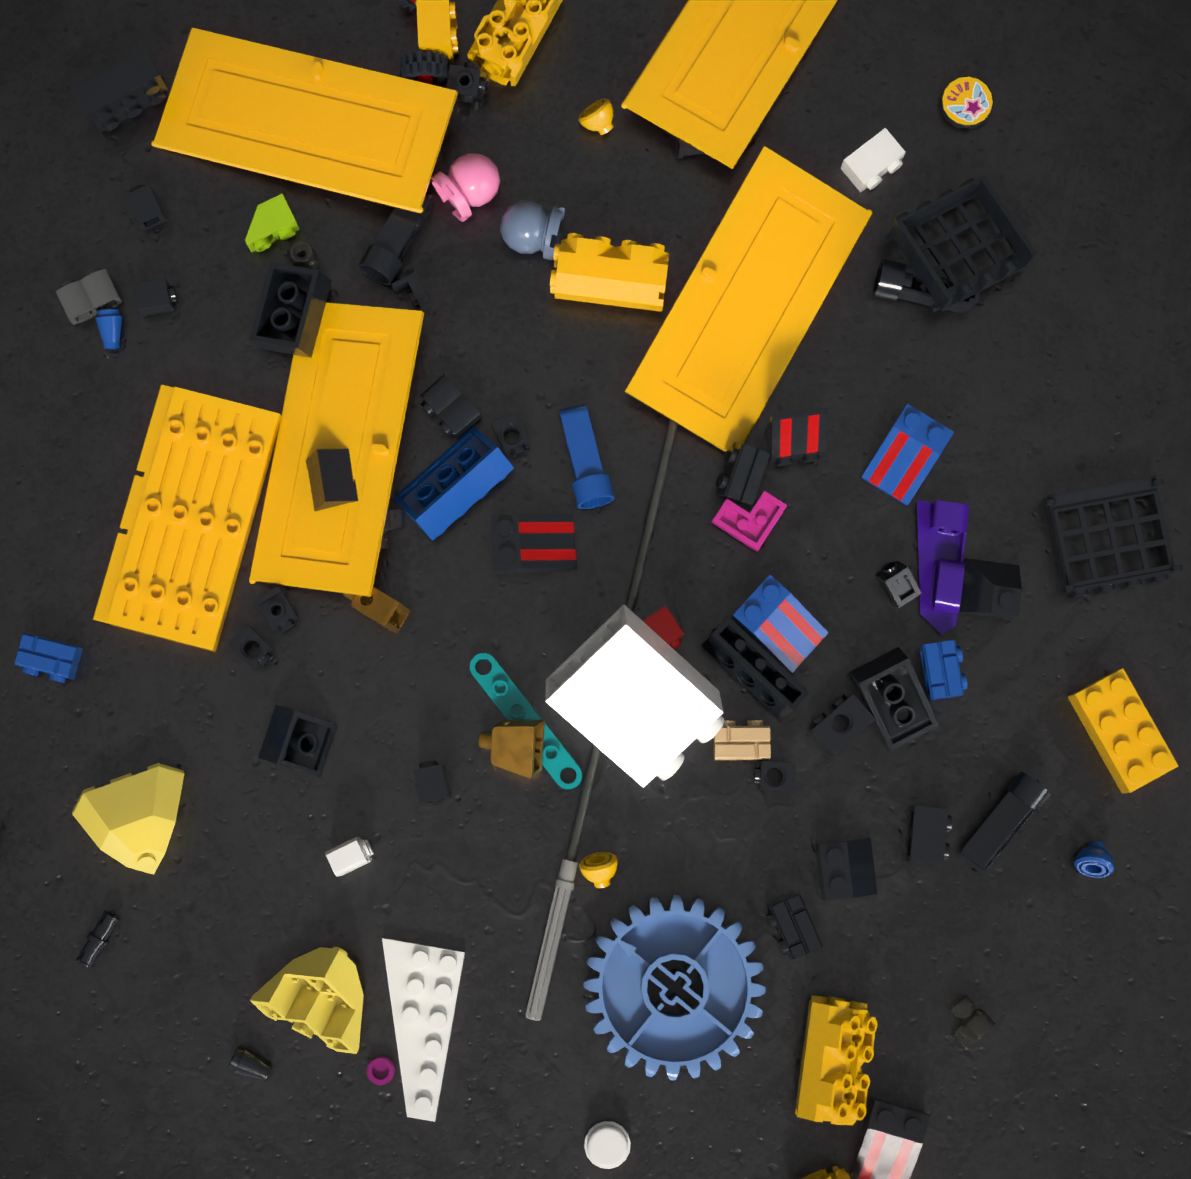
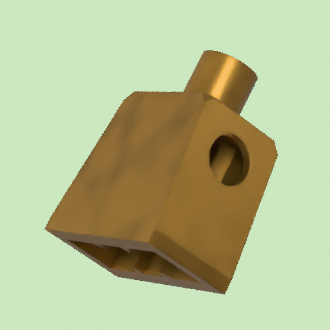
M374 587L371 597L343 593L345 597L352 600L350 606L398 634L411 612L403 604Z
M545 720L501 721L493 726L492 733L481 732L479 747L491 749V763L494 766L532 778L542 771Z

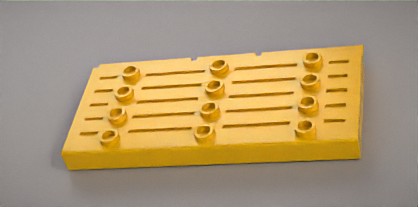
M165 385L160 386L136 469L137 471L144 472V476L134 475L120 528L126 529L128 532L127 535L117 534L93 620L216 652L278 435L281 420L279 413L175 386L174 388Z

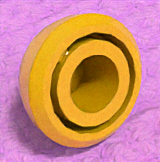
M600 99L588 106L579 115L578 121L588 130L598 131L600 135L609 132L614 127L612 124L613 107L610 100Z
M609 852L593 853L581 860L579 868L583 876L588 881L593 882L596 888H605L611 884L610 879L617 870V857Z

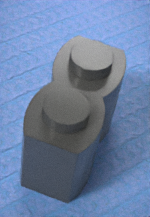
M92 269L85 274L86 277L79 281L68 280L62 283L61 288L56 291L67 317L73 325L94 317L99 310L111 309L122 303L106 269Z

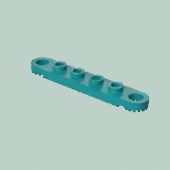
M480 653L473 657L470 662L471 674L507 720H542L493 656L487 653ZM482 659L488 660L492 665L491 671L486 675H481L476 671L477 662ZM544 724L542 765L561 788L573 789L582 780L581 769L548 726ZM564 768L575 770L576 779L573 783L566 784L561 780L560 773Z

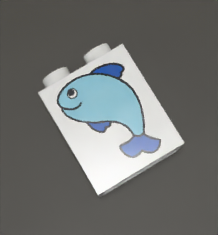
M624 604L546 679V703L643 788L656 776L661 780L670 778L684 761V755L681 752L695 739L701 743L711 740L724 723V718L721 716L724 712L719 690Z

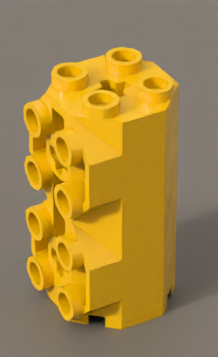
M497 0L490 14L483 17L474 34L475 41L467 54L468 62L479 64L481 66L480 70L486 72L487 77L497 83L507 85L511 81V86H516L563 0Z
M577 233L568 234L567 239L561 240V244L555 243L553 260L554 267L557 270H552L550 277V293L555 294V298L662 312L669 253L664 251V245L651 243L649 246L638 245L636 241L623 240L621 246L615 247L610 245L611 239L599 236L595 237V239H587Z
M811 995L794 1113L797 1117L822 1123L823 1121H830L831 1124L853 1125L856 1120L861 1121L865 1117L870 1078L867 1074H863L860 1067L864 1062L869 1063L874 1056L875 1031L878 1025L876 1018L870 1016L867 1010V1003L848 1002L843 998Z

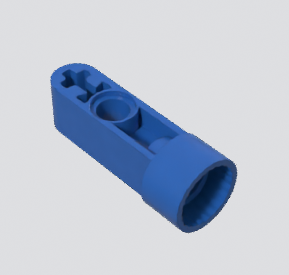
M586 403L559 409L576 478L572 487L577 507L579 509H591L612 502L615 497L610 477L603 473Z

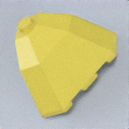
M160 763L148 766V770L135 775L129 773L112 779L110 784L97 789L93 786L83 790L72 811V815L100 850L128 868L153 875L166 853L176 823L184 779L183 770Z
M319 947L293 959L250 999L265 1016L275 1021L277 1019L287 1020L293 1023V1030L309 1038H312L313 1034H315L327 1044V1047L337 1052L357 1054L359 1050L364 994L356 965L347 957L348 953L342 948Z

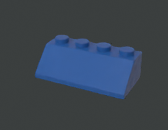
M473 426L394 496L393 499L433 541L436 537L443 534L455 520L463 516L473 504L483 498L492 487L503 480L514 467L501 450Z

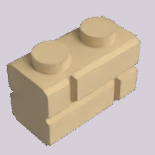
M762 720L747 721V726H736V721H724L719 732L713 737V760H770L771 758L770 726H763Z

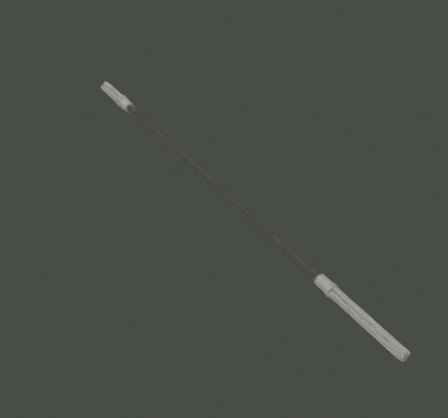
M669 419L625 605L633 613L678 423ZM594 744L591 749L566 860L562 859L558 879L555 881V892L526 1010V1018L535 1021L542 1019L571 891L575 885L574 879L578 862H575L601 753V750Z

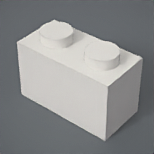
M884 128L845 158L841 170L861 193L867 187L869 190L876 187L882 181L881 176L889 172L892 174L903 165L902 159L906 152L889 131Z

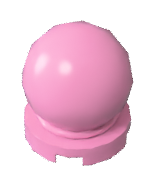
M467 153L458 157L450 166L448 175L439 171L431 177L433 180L432 185L443 202L450 201L456 209L452 212L453 215L461 222H464L472 215L471 207H480L492 200L498 193L501 181L498 168L487 156Z

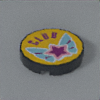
M960 76L950 81L944 88L940 98V110L943 117L948 123L959 129H975L984 124L992 113L994 105L993 93L989 86L981 79L973 76Z

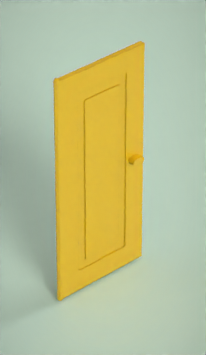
M688 0L621 106L623 109L628 108L733 169L838 0Z
M192 28L155 139L151 142V145L422 213V204L458 93L452 89Z
M764 146L624 392L727 452L730 446H733L734 442L745 443L871 217L872 210H866Z
M326 303L312 357L293 355L251 567L250 584L262 582L371 597L424 318L423 311ZM317 449H349L353 481L355 479L358 501L314 511L306 460Z

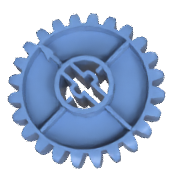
M678 894L672 896L669 909L667 910L663 909L658 898L655 896L649 899V913L646 915L635 905H630L628 910L632 922L626 925L621 920L612 918L610 924L616 937L611 939L607 936L599 935L596 938V943L605 952L604 957L589 956L586 961L588 966L599 972V976L585 979L583 987L589 991L599 993V996L589 1000L585 1004L587 1012L603 1013L604 1015L594 1024V1032L596 1034H605L612 1031L613 1034L607 1043V1051L614 1053L625 1046L627 1048L624 1058L625 1066L631 1068L643 1058L645 1059V1073L648 1077L655 1075L660 1064L665 1065L670 1081L677 1079L680 1066L686 1065L692 1078H698L701 1070L700 1062L706 1060L714 1070L720 1069L721 1060L718 1052L723 1049L729 1055L736 1057L740 1051L733 1040L734 1037L738 1035L751 1039L754 1035L751 1028L744 1022L746 1017L760 1018L763 1014V1011L757 1005L750 1002L751 997H759L766 993L765 986L751 981L752 976L763 971V963L754 960L746 961L745 958L755 949L754 941H735L742 930V925L738 921L732 922L724 928L721 927L725 914L724 909L721 907H716L707 917L703 916L704 901L701 898H696L691 903L688 911L684 910L682 899ZM670 960L685 961L687 965L684 969L689 974L695 968L701 981L700 993L698 994L690 987L691 980L684 971L674 968L671 972L662 963ZM658 967L674 981L679 976L684 978L680 985L696 999L695 1003L692 1005L688 1004L675 992L670 997L665 995L668 987L652 974L653 970ZM648 979L659 987L657 990L664 1002L672 1006L678 1002L686 1010L677 1013L665 1012L661 1010L664 1004L660 999L654 1005L647 993Z

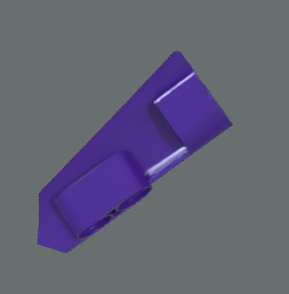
M918 500L919 589L922 593L919 595L920 615L942 635L956 626L957 614L960 609L965 571L963 559L970 506L935 500L934 503Z

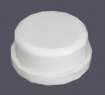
M603 1121L596 1123L589 1129L585 1137L584 1149L592 1164L600 1168L611 1169L618 1167L626 1160L630 1153L631 1142L623 1126L613 1121Z

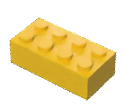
M1123 668L1113 671L1067 696L1122 794L1131 793L1178 767L1177 762Z

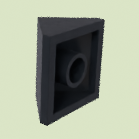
M317 449L306 460L314 511L358 501L355 479L353 481L349 449Z

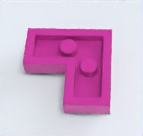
M766 491L763 492L750 513L726 499L711 523L758 552L787 505Z

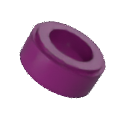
M387 1056L374 1057L367 1066L366 1072L369 1080L376 1085L389 1083L395 1075L394 1062Z

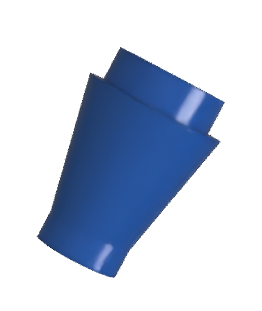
M119 309L97 311L98 317L95 320L104 349L120 348L123 316H120Z

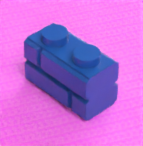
M24 633L19 645L15 665L23 667L22 673L38 676L40 671L48 673V679L65 683L66 678L75 679L83 649L79 646Z
M955 640L919 646L928 701L964 695V689H967V678L965 673L960 672L959 662H963L961 647L956 646Z

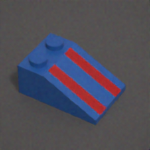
M906 404L861 478L908 506L954 431L911 405Z
M771 575L762 582L731 617L738 626L791 673L795 671L828 634L827 630Z

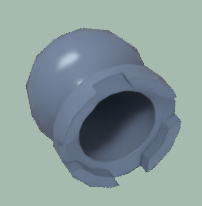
M520 200L510 205L500 220V233L503 240L510 249L520 254H533L541 250L543 252V259L554 261L555 243H560L562 233L558 231L561 220L564 221L565 207L554 205L552 211L548 212L542 204L533 200Z

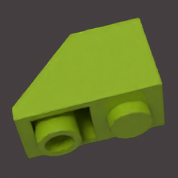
M283 194L257 206L245 239L251 253L254 251H264L271 246V243L279 239L287 240L293 237L296 231L300 230Z

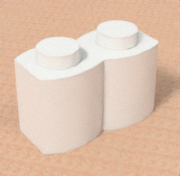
M355 837L326 851L325 854L334 874L338 877L371 862L370 856L374 852L367 839L362 840L361 837Z

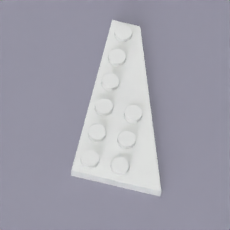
M382 938L407 1117L435 1122L465 952Z

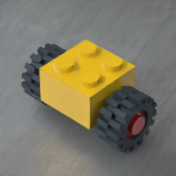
M397 0L398 4L404 8L408 6L412 10L417 8L419 46L417 53L409 52L408 55L404 54L400 57V77L437 86L446 84L448 80V64H454V55L459 54L455 2H450V0Z

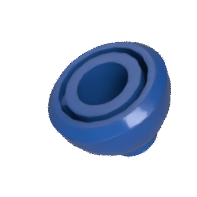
M1100 841L1089 842L1088 847L1083 848L1075 859V868L1083 875L1102 878L1112 874L1114 871L1113 858L1105 849V844Z

